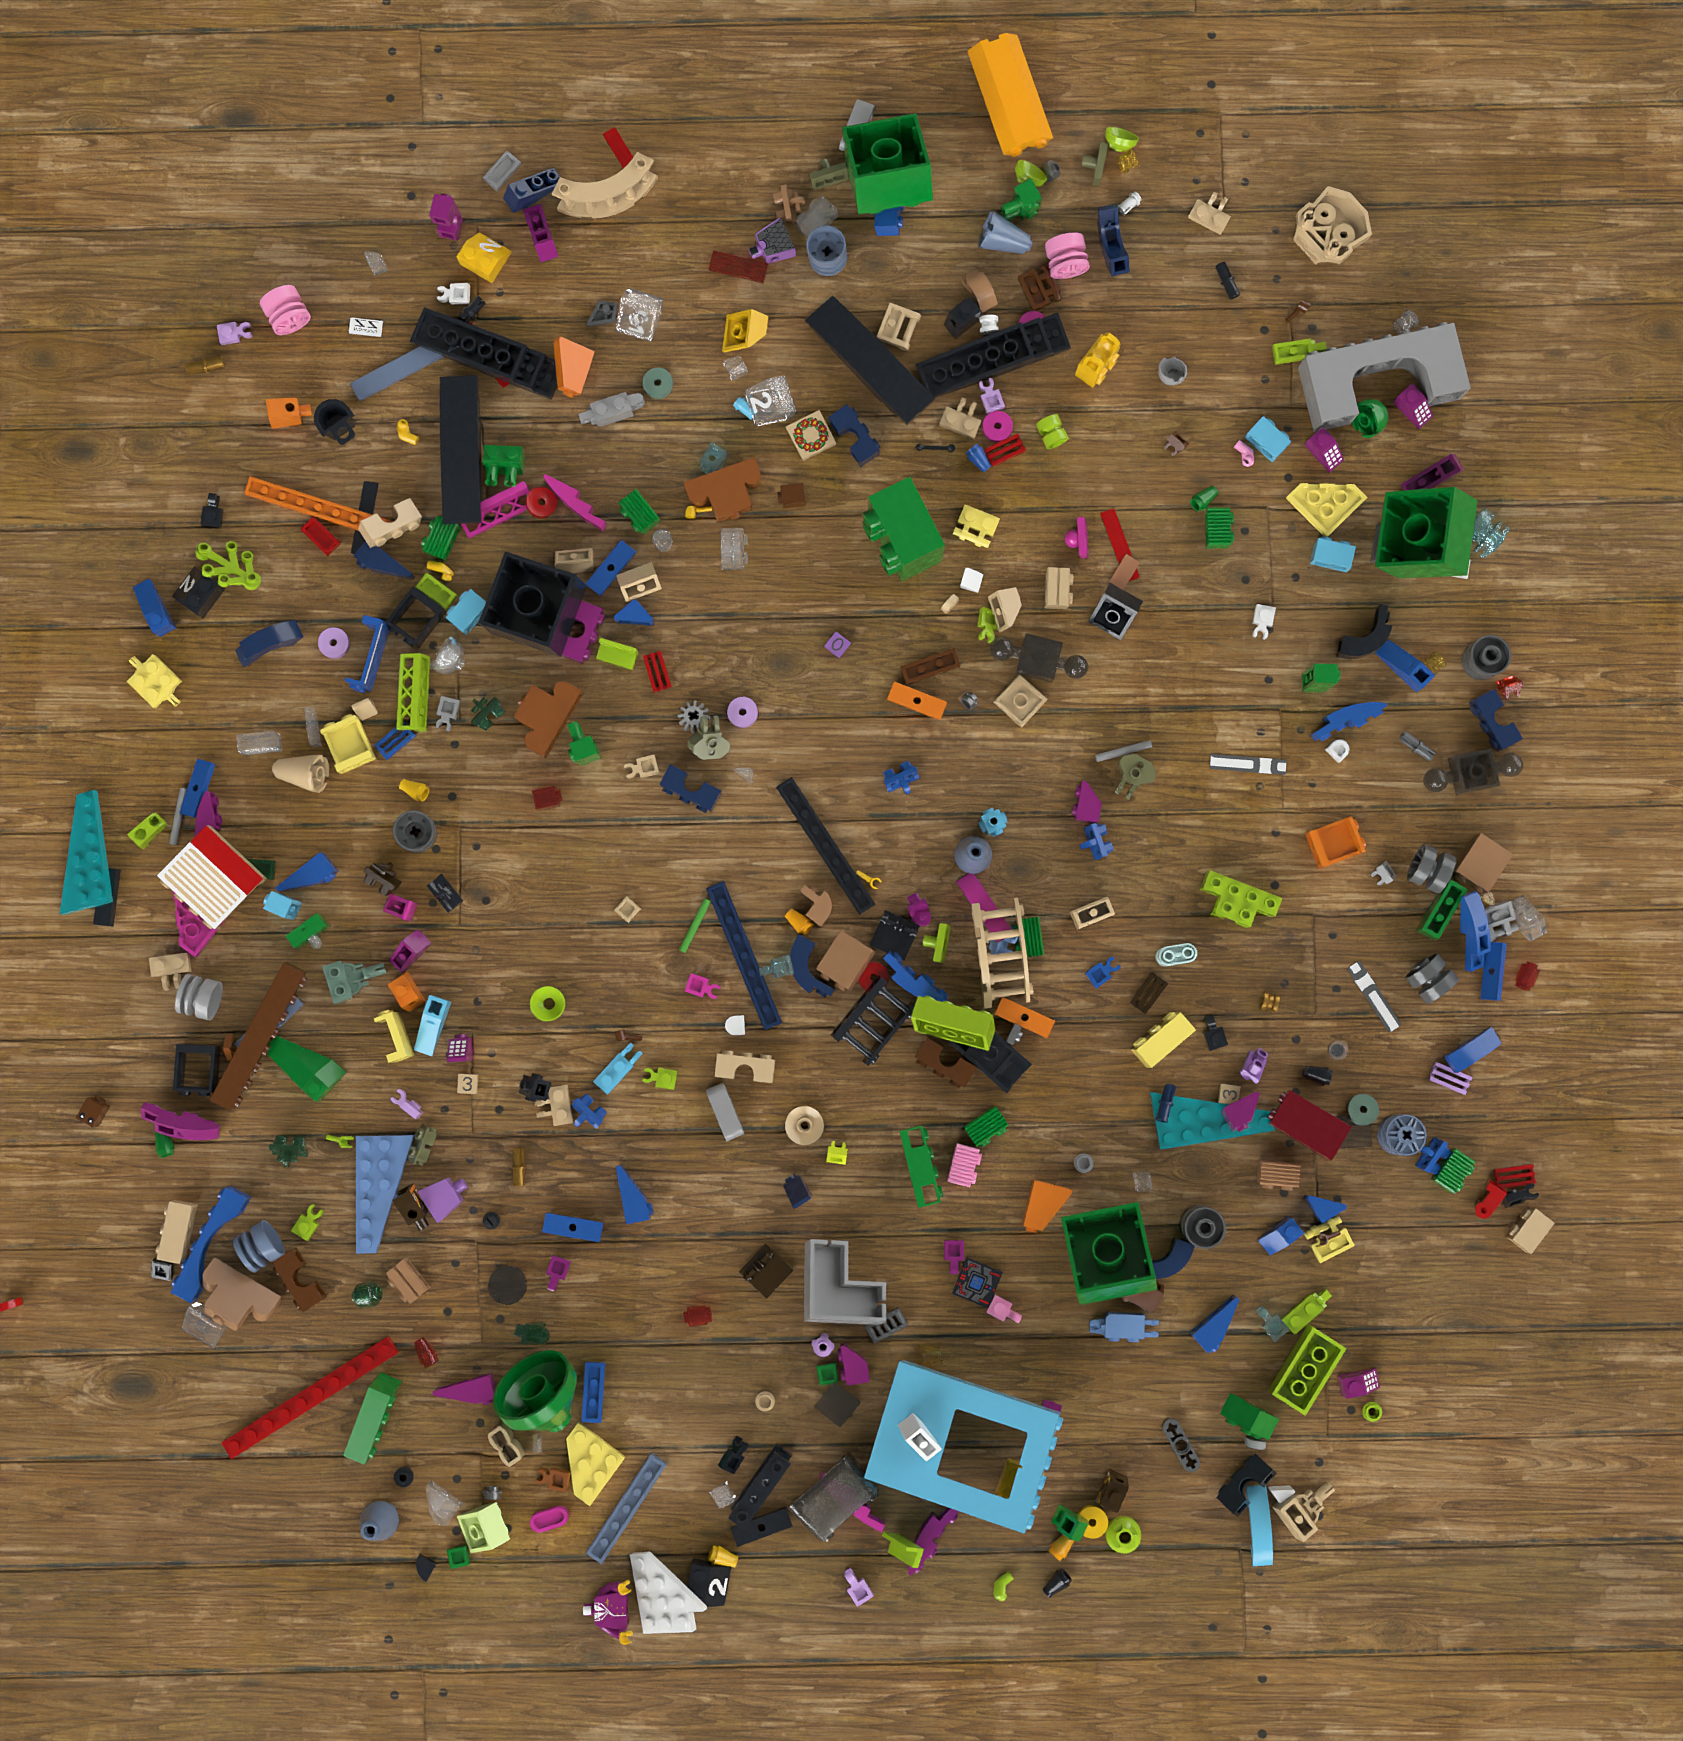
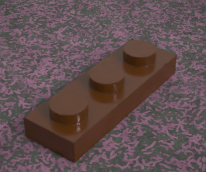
M955 648L905 664L900 666L906 685L959 668L961 665Z

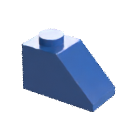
M1286 1216L1261 1236L1258 1241L1267 1253L1272 1255L1292 1244L1304 1232L1292 1217Z

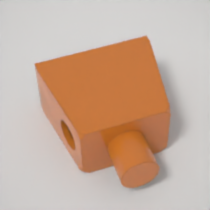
M297 398L266 399L268 418L272 429L302 424V416L312 415L311 405H299Z
M408 971L388 983V987L400 1007L404 1010L411 1012L426 1003Z

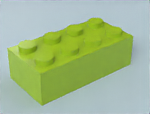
M918 996L911 1016L915 1032L989 1051L995 1033L993 1015L984 1010L980 1012L975 1011L968 1006L959 1007L949 1001H936L930 996Z
M1308 1324L1267 1391L1306 1416L1347 1348Z

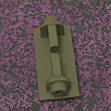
M422 1123L420 1128L417 1129L415 1142L408 1151V1160L411 1163L423 1166L427 1162L431 1150L425 1148V1145L433 1146L437 1136L436 1128L427 1127Z

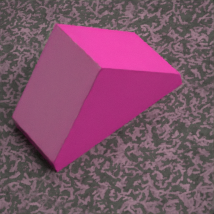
M389 894L383 912L412 921L418 903Z

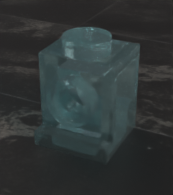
M711 442L699 461L700 466H702L701 469L707 474L721 469L728 458V453ZM711 456L716 458L714 461L709 460Z

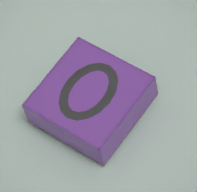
M835 632L824 647L840 659L851 645V642L838 632Z

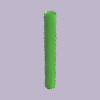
M704 898L679 948L680 951L686 953L711 901Z

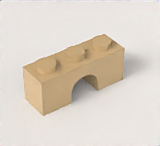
M410 498L393 506L391 514L395 521L392 523L382 521L377 513L360 521L358 530L370 548L374 546L379 547L385 544L388 539L392 537L396 539L407 530L413 531L419 527L422 516Z
M722 1050V1054L717 1053L715 1077L735 1079L736 1069L740 1065L746 1064L753 1069V1081L773 1083L776 1060L772 1059V1055L760 1054V1058L752 1057L753 1053L741 1052V1056L733 1055L734 1051Z

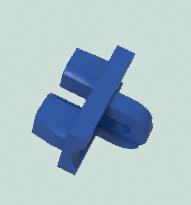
M909 761L899 765L902 772L896 775L893 769L883 772L884 783L888 793L902 787L906 795L911 793L908 784L919 779L916 767L912 766Z
M1094 823L1083 828L1088 841L1079 844L1082 850L1090 847L1094 860L1108 856L1107 854L1114 850L1110 841L1103 843L1101 836L1107 834L1104 824L1097 825Z
M587 1093L580 1099L576 1098L571 1105L580 1114L574 1125L579 1127L587 1120L597 1129L603 1122L602 1120L607 1112L600 1106L592 1112L588 1107L594 1100Z
M1433 1137L1429 1145H1424L1422 1150H1420L1423 1154L1415 1166L1428 1173L1437 1174L1441 1169V1166L1436 1163L1439 1157L1446 1159L1451 1154L1447 1147L1448 1143Z

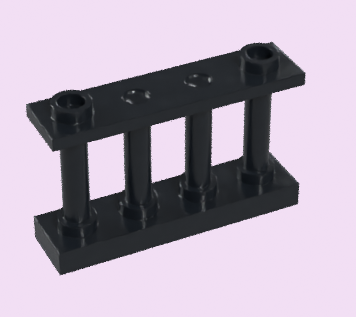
M879 975L830 1034L838 1042L841 1039H845L865 1056L862 1062L867 1066L877 1061L879 1058L878 1053L904 1021L911 1018L915 1004L911 1001L908 1005L904 1004L887 990L885 985L887 981ZM877 994L884 996L902 1011L896 1020H893L874 1004L873 999ZM865 1009L872 1011L890 1026L884 1035H881L862 1019L861 1014ZM853 1024H857L878 1041L871 1051L849 1034V1029Z
M777 1443L731 1506L733 1512L728 1517L731 1521L745 1530L791 1465L789 1462L792 1457L791 1453Z

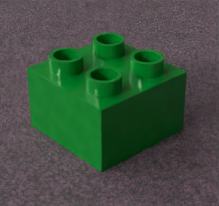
M917 113L842 127L845 162L858 214H877L884 209L900 206L914 207L922 202L933 201L931 163Z
M910 476L868 497V510L862 512L864 518L862 526L871 543L880 539L882 546L879 547L881 552L879 559L888 576L897 573L902 582L942 562L945 544Z
M1456 487L1385 492L1375 567L1398 579L1467 576L1478 500Z
M1139 1202L1061 1217L1075 1289L1080 1305L1157 1290L1155 1272Z

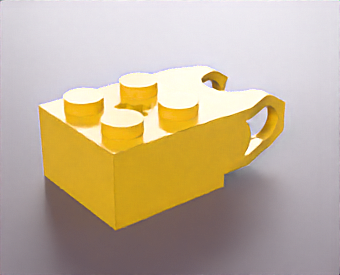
M1111 333L1101 334L1078 364L1075 376L1092 388L1096 384L1100 385L1105 379L1108 369L1112 370L1120 356L1118 354L1121 345L1119 340Z

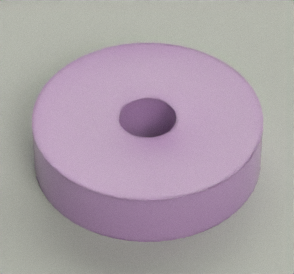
M328 628L320 634L318 647L328 658L338 659L348 652L350 640L348 635L341 629ZM333 640L337 641L335 646H331Z
M738 697L729 704L727 715L734 726L747 728L757 720L758 709L750 698ZM742 709L746 710L744 716L739 714V711Z

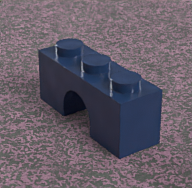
M846 404L829 416V423L839 437L848 432L854 433L858 437V441L850 447V453L861 468L879 456L880 445L875 438L871 439L868 434L870 431L865 423H860L856 410Z
M1495 689L1469 702L1471 712L1478 717L1480 728L1484 733H1487L1490 738L1489 743L1491 747L1496 749L1497 752L1523 739L1514 722L1501 726L1495 721L1494 714L1496 710L1504 706Z
M670 764L659 784L663 787L662 791L670 796L673 793L680 796L679 800L688 805L690 802L696 804V809L703 813L707 811L712 813L722 791L706 782L702 784L698 791L690 792L686 790L685 781L688 774Z

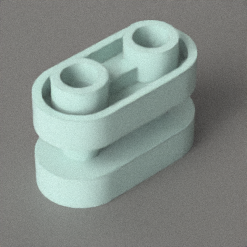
M1190 943L1166 946L1156 952L1155 958L1161 966L1189 963L1195 960L1197 950Z

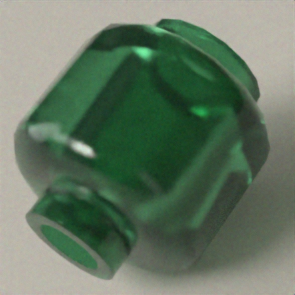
M372 1281L359 1283L352 1292V1301L359 1308L375 1307L382 1299V1289L377 1283Z

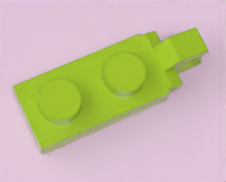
M1311 338L1273 344L1272 346L1275 365L1302 361L1306 354L1318 351V353H1321L1327 349L1326 342L1315 343V340H1311Z
M1323 1289L1319 1294L1316 1292L1308 1294L1286 1313L1281 1320L1295 1335L1327 1306L1325 1302L1332 1295L1326 1289Z

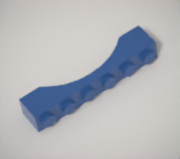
M232 1186L223 1188L217 1197L219 1201L216 1206L211 1208L208 1214L210 1218L207 1224L204 1223L199 1231L201 1235L198 1241L192 1244L190 1248L191 1254L189 1258L183 1261L181 1265L182 1271L171 1284L173 1289L170 1293L189 1303L198 1300L204 1288V1262L211 1240L224 1224L243 1214L252 1196Z

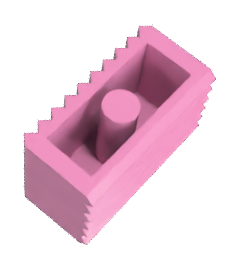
M956 1143L947 1182L970 1187L971 1183L975 1184L977 1173L974 1172L975 1166L980 1165L982 1154L979 1153L980 1149Z

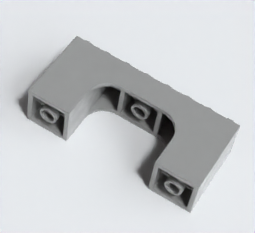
M1442 322L1433 328L1425 326L1417 329L1415 332L1407 330L1399 333L1397 336L1389 334L1375 341L1367 339L1357 345L1349 343L1344 345L1343 348L1336 349V347L1326 349L1325 352L1318 353V351H1313L1306 354L1298 367L1313 432H1318L1322 427L1327 430L1351 424L1359 414L1352 386L1353 379L1391 369H1405L1413 374L1417 381L1418 389L1426 397L1429 406L1460 400L1471 387L1455 324Z

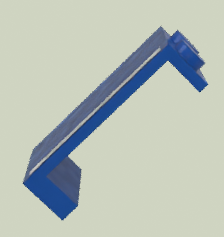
M366 615L363 616L362 623L369 629L374 630L375 633L361 681L345 677V682L350 685V688L364 694L365 691L372 692L389 634L388 628L390 627L383 620Z

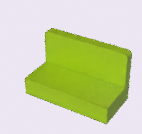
M603 638L599 639L600 647L596 656L597 660L630 670L634 669L639 653L636 648Z
M883 1532L882 1536L891 1541L888 1553L912 1568H918L924 1549L900 1534Z

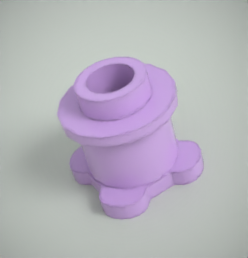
M822 1333L820 1338L812 1341L814 1352L820 1357L828 1356L835 1347L834 1343L828 1339L829 1336L826 1333ZM820 1344H825L827 1347L821 1349L819 1346Z

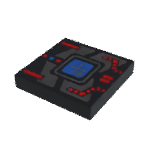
M966 1257L952 1294L989 1308L1003 1272Z

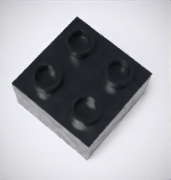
M505 551L478 624L493 635L561 657L587 585L576 574Z

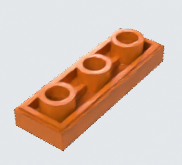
M897 682L893 683L887 698L888 701L937 720H941L947 704L944 700ZM919 699L921 702L920 704H915L913 700Z
M1004 997L1001 998L994 1013L1045 1038H1048L1055 1020ZM1022 1014H1026L1028 1016V1019L1026 1021H1022Z

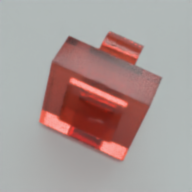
M1514 675L1496 681L1497 689L1503 692V696L1507 700L1510 699V693L1513 692L1518 697L1520 695L1519 690L1523 689V682Z

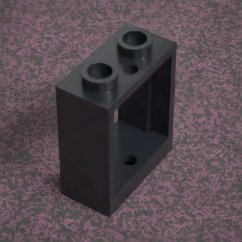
M413 586L385 623L390 626L388 630L394 635L398 636L401 634L405 637L403 641L409 646L413 647L416 645L420 648L447 612ZM415 599L436 613L417 639L396 625Z
M176 1044L173 1091H179V1095H191V1092H198V1096H210L211 1093H214L218 1085L221 1046ZM186 1052L211 1054L209 1087L184 1086Z

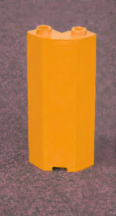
M1003 33L998 36L999 39L989 42L988 39L980 41L967 52L1003 155L1016 157L1022 154V151L1028 146L1037 147V149L1045 147L1047 142L1053 139V135L1018 36L1016 34Z

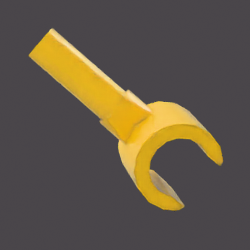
M688 506L685 517L696 518V512L712 511V507L696 508L695 506Z
M859 870L856 872V875L869 882V886L873 889H878L872 884L874 880L882 883L879 878H871Z

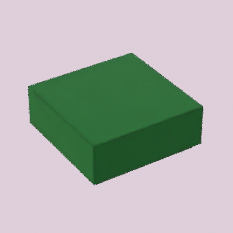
M836 1362L816 1365L820 1386L839 1382Z
M467 1544L447 1548L450 1569L471 1564Z

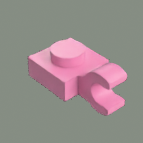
M996 1294L986 1311L1002 1321L1007 1316L1019 1323L1022 1318L1021 1314L1010 1309L1012 1306L1011 1302Z

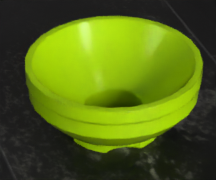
M1107 127L1105 131V138L1109 147L1118 152H1126L1132 149L1139 140L1138 136L1121 128Z
M1025 160L1017 161L1015 173L1018 182L1023 183L1032 179L1036 187L1042 186L1046 182L1047 176L1036 165Z
M544 986L533 993L530 999V1008L538 1019L553 1021L562 1015L565 1009V998L557 988ZM547 998H552L555 1002L554 1008L550 1010L544 1007V1001Z
M1116 1517L1108 1524L1105 1532L1106 1541L1116 1552H1132L1141 1541L1140 1527L1130 1517ZM1122 1532H1128L1131 1536L1127 1543H1122L1119 1540Z

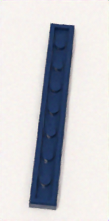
M722 881L706 888L764 1030L781 1024V1018L725 882Z

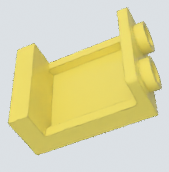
M352 714L342 717V721L337 723H327L320 730L336 763L334 765L336 771L340 774L376 760L360 719L356 715L352 716Z
M385 1010L378 1013V1017L374 1018V1022L387 1021L397 1052L386 1055L388 1063L399 1062L415 1056L400 1012Z

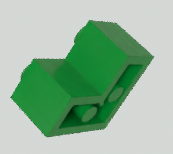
M1232 1393L1229 1394L1220 1412L1221 1415L1226 1417L1225 1421L1234 1427L1239 1425L1241 1427L1240 1431L1258 1440L1261 1437L1269 1440L1279 1421V1418L1269 1412L1254 1406Z

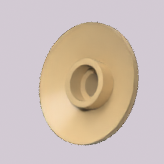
M801 1106L792 1110L785 1122V1130L788 1137L800 1145H809L816 1142L821 1137L824 1129V1122L820 1113L808 1106ZM802 1122L808 1123L807 1129L801 1127Z

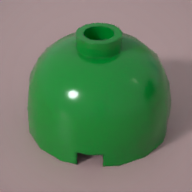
M1370 398L1357 403L1359 414L1352 422L1356 431L1360 430L1363 434L1361 436L1364 438H1371L1380 434L1386 428L1389 420L1388 411L1384 404L1379 400Z

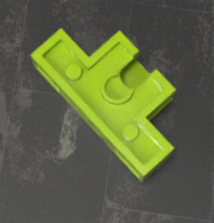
M1211 870L1206 872L1199 889L1217 896L1211 915L1221 919L1228 918L1235 921L1234 924L1245 928L1251 927L1256 912L1269 917L1276 916L1282 901L1281 897Z

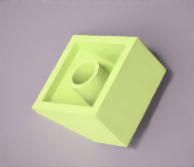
M496 1502L482 1505L457 1516L470 1553L492 1550L510 1540L508 1529L503 1522L501 1510Z

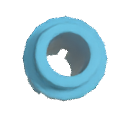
M739 397L733 405L735 410H739L752 420L757 413H754L753 407L745 401V398Z

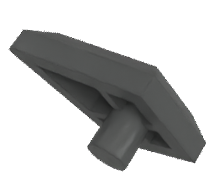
M599 300L586 324L587 327L615 323L618 303Z

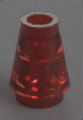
M424 1337L414 1342L420 1364L424 1368H428L439 1361L437 1358L438 1354Z

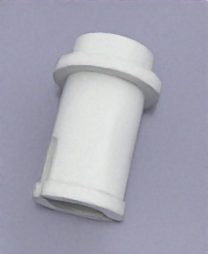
M1137 192L1130 193L1129 197L1118 205L1119 212L1125 216L1134 206H1138L1142 200Z

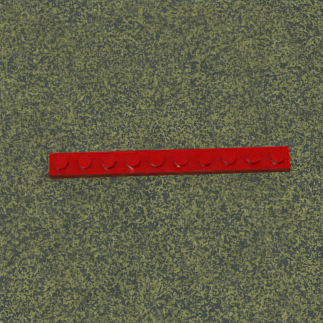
M390 1336L386 1337L229 1437L221 1444L230 1459L235 1458L398 1354L399 1351Z

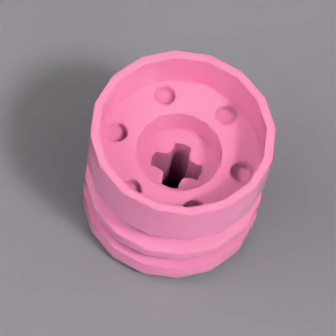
M1081 233L1061 234L1049 239L1045 243L1047 258L1051 260L1049 268L1051 269L1050 274L1052 278H1072L1089 270L1088 255L1084 252L1086 249L1084 236Z
M292 285L277 287L265 294L260 300V306L269 318V323L277 335L293 333L304 327L311 318L304 303H301L302 299L297 289Z

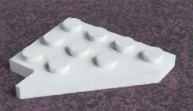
M634 1552L630 1554L643 1634L695 1631L694 1612H703L707 1609V1606L651 1552Z

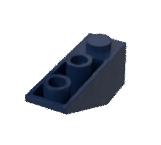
M554 168L508 184L503 199L513 213L528 208L551 193L560 176Z

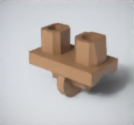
M786 184L780 186L781 190L773 194L775 204H784L783 209L776 211L777 219L781 218L782 222L790 221L792 224L798 223L796 212L801 211V206L805 204V198L799 197L798 192L788 189Z

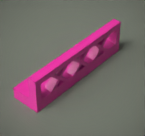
M523 481L515 487L508 488L482 501V523H479L478 528L470 532L466 524H461L467 537L470 539L527 511L526 505L517 504L520 497L528 495L530 492L526 483ZM505 504L512 505L511 513H501L502 506ZM489 512L496 514L494 521L491 523L484 521L485 515Z

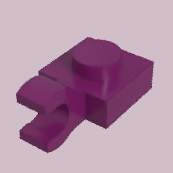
M944 1240V1260H950V1274H958V1260H964V1240Z
M552 1255L546 1272L547 1275L551 1276L547 1287L548 1290L556 1291L559 1279H566L571 1261Z

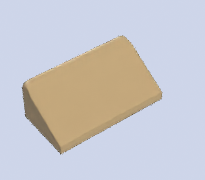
M593 549L555 551V568L570 573L593 572Z

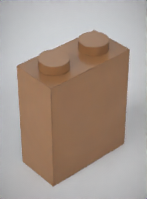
M1476 834L1455 865L1453 871L1454 878L1463 884L1466 882L1472 886L1471 890L1478 892V894L1489 893L1513 854L1484 834Z
M840 930L816 969L821 972L819 976L826 981L830 979L835 981V986L840 990L845 991L848 989L852 991L876 952Z

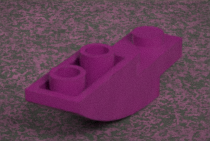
M206 791L200 802L196 817L195 836L206 825L212 826L216 831L221 830L220 825L223 822L217 809L219 799L211 791Z
M144 1102L141 1107V1118L154 1123L155 1132L186 1140L218 1139L220 1136V1125H217L212 1120H205L195 1113L184 1111L180 1117L176 1113L163 1110L155 1104Z
M947 1507L939 1516L933 1511L928 1516L913 1542L922 1547L924 1551L918 1568H912L908 1565L907 1569L910 1576L914 1572L917 1574L923 1568V1562L927 1558L931 1559L936 1554L938 1546L934 1538L938 1539L944 1533V1527L948 1523L952 1524L957 1519L959 1511Z

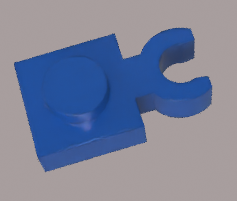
M1114 957L1108 958L1106 965L1103 966L1099 962L1084 973L1095 989L1112 978L1109 972L1120 969V965H1117L1115 968L1111 967L1110 962L1115 959Z

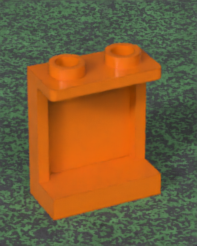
M1352 816L1305 833L1318 869L1366 852L1365 840L1363 837H1360L1358 822Z

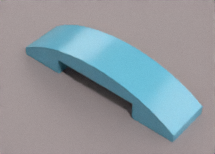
M1261 1485L1246 1486V1497L1251 1502L1248 1507L1252 1540V1566L1273 1565L1272 1528L1266 1486L1264 1488Z

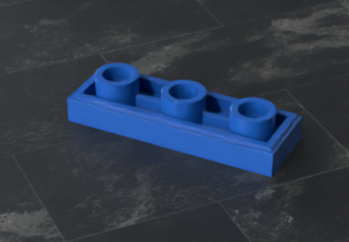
M621 540L587 581L586 585L599 596H602L617 578L616 575L620 574L634 557L636 551ZM609 567H614L613 571H608Z
M197 759L180 810L181 814L194 818L197 817L200 802L204 793L208 790V785L213 775L214 763Z
M1491 942V951L1485 953L1480 999L1501 1001L1507 943Z
M546 1212L542 1232L600 1242L604 1222ZM575 1224L576 1230H572L570 1225Z

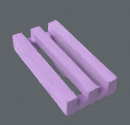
M1435 1062L1428 1080L1466 1095V1089L1469 1087L1472 1077L1462 1072L1453 1073L1450 1067ZM1437 1068H1441L1445 1071L1462 1077L1465 1079V1081L1463 1082L1440 1071H1437ZM1436 1074L1462 1085V1089L1436 1079L1434 1075Z

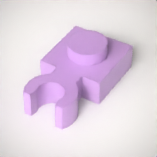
M236 322L217 325L220 344L239 343L242 336L247 339L253 337L251 332H244L251 325L248 322L240 324L239 327Z
M992 378L988 380L990 384L988 387H985L982 381L979 382L980 390L985 393L980 398L986 414L1005 409L999 389L993 391L994 382Z

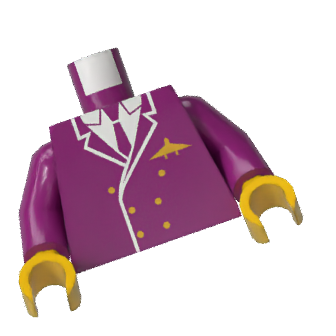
M610 1581L596 1593L594 1603L583 1604V1615H595V1626H598L612 1637L619 1639L621 1644H630L632 1641H629L627 1636L633 1635V1632L624 1631L627 1630L629 1625L628 1593L632 1590H628L626 1585L630 1581Z

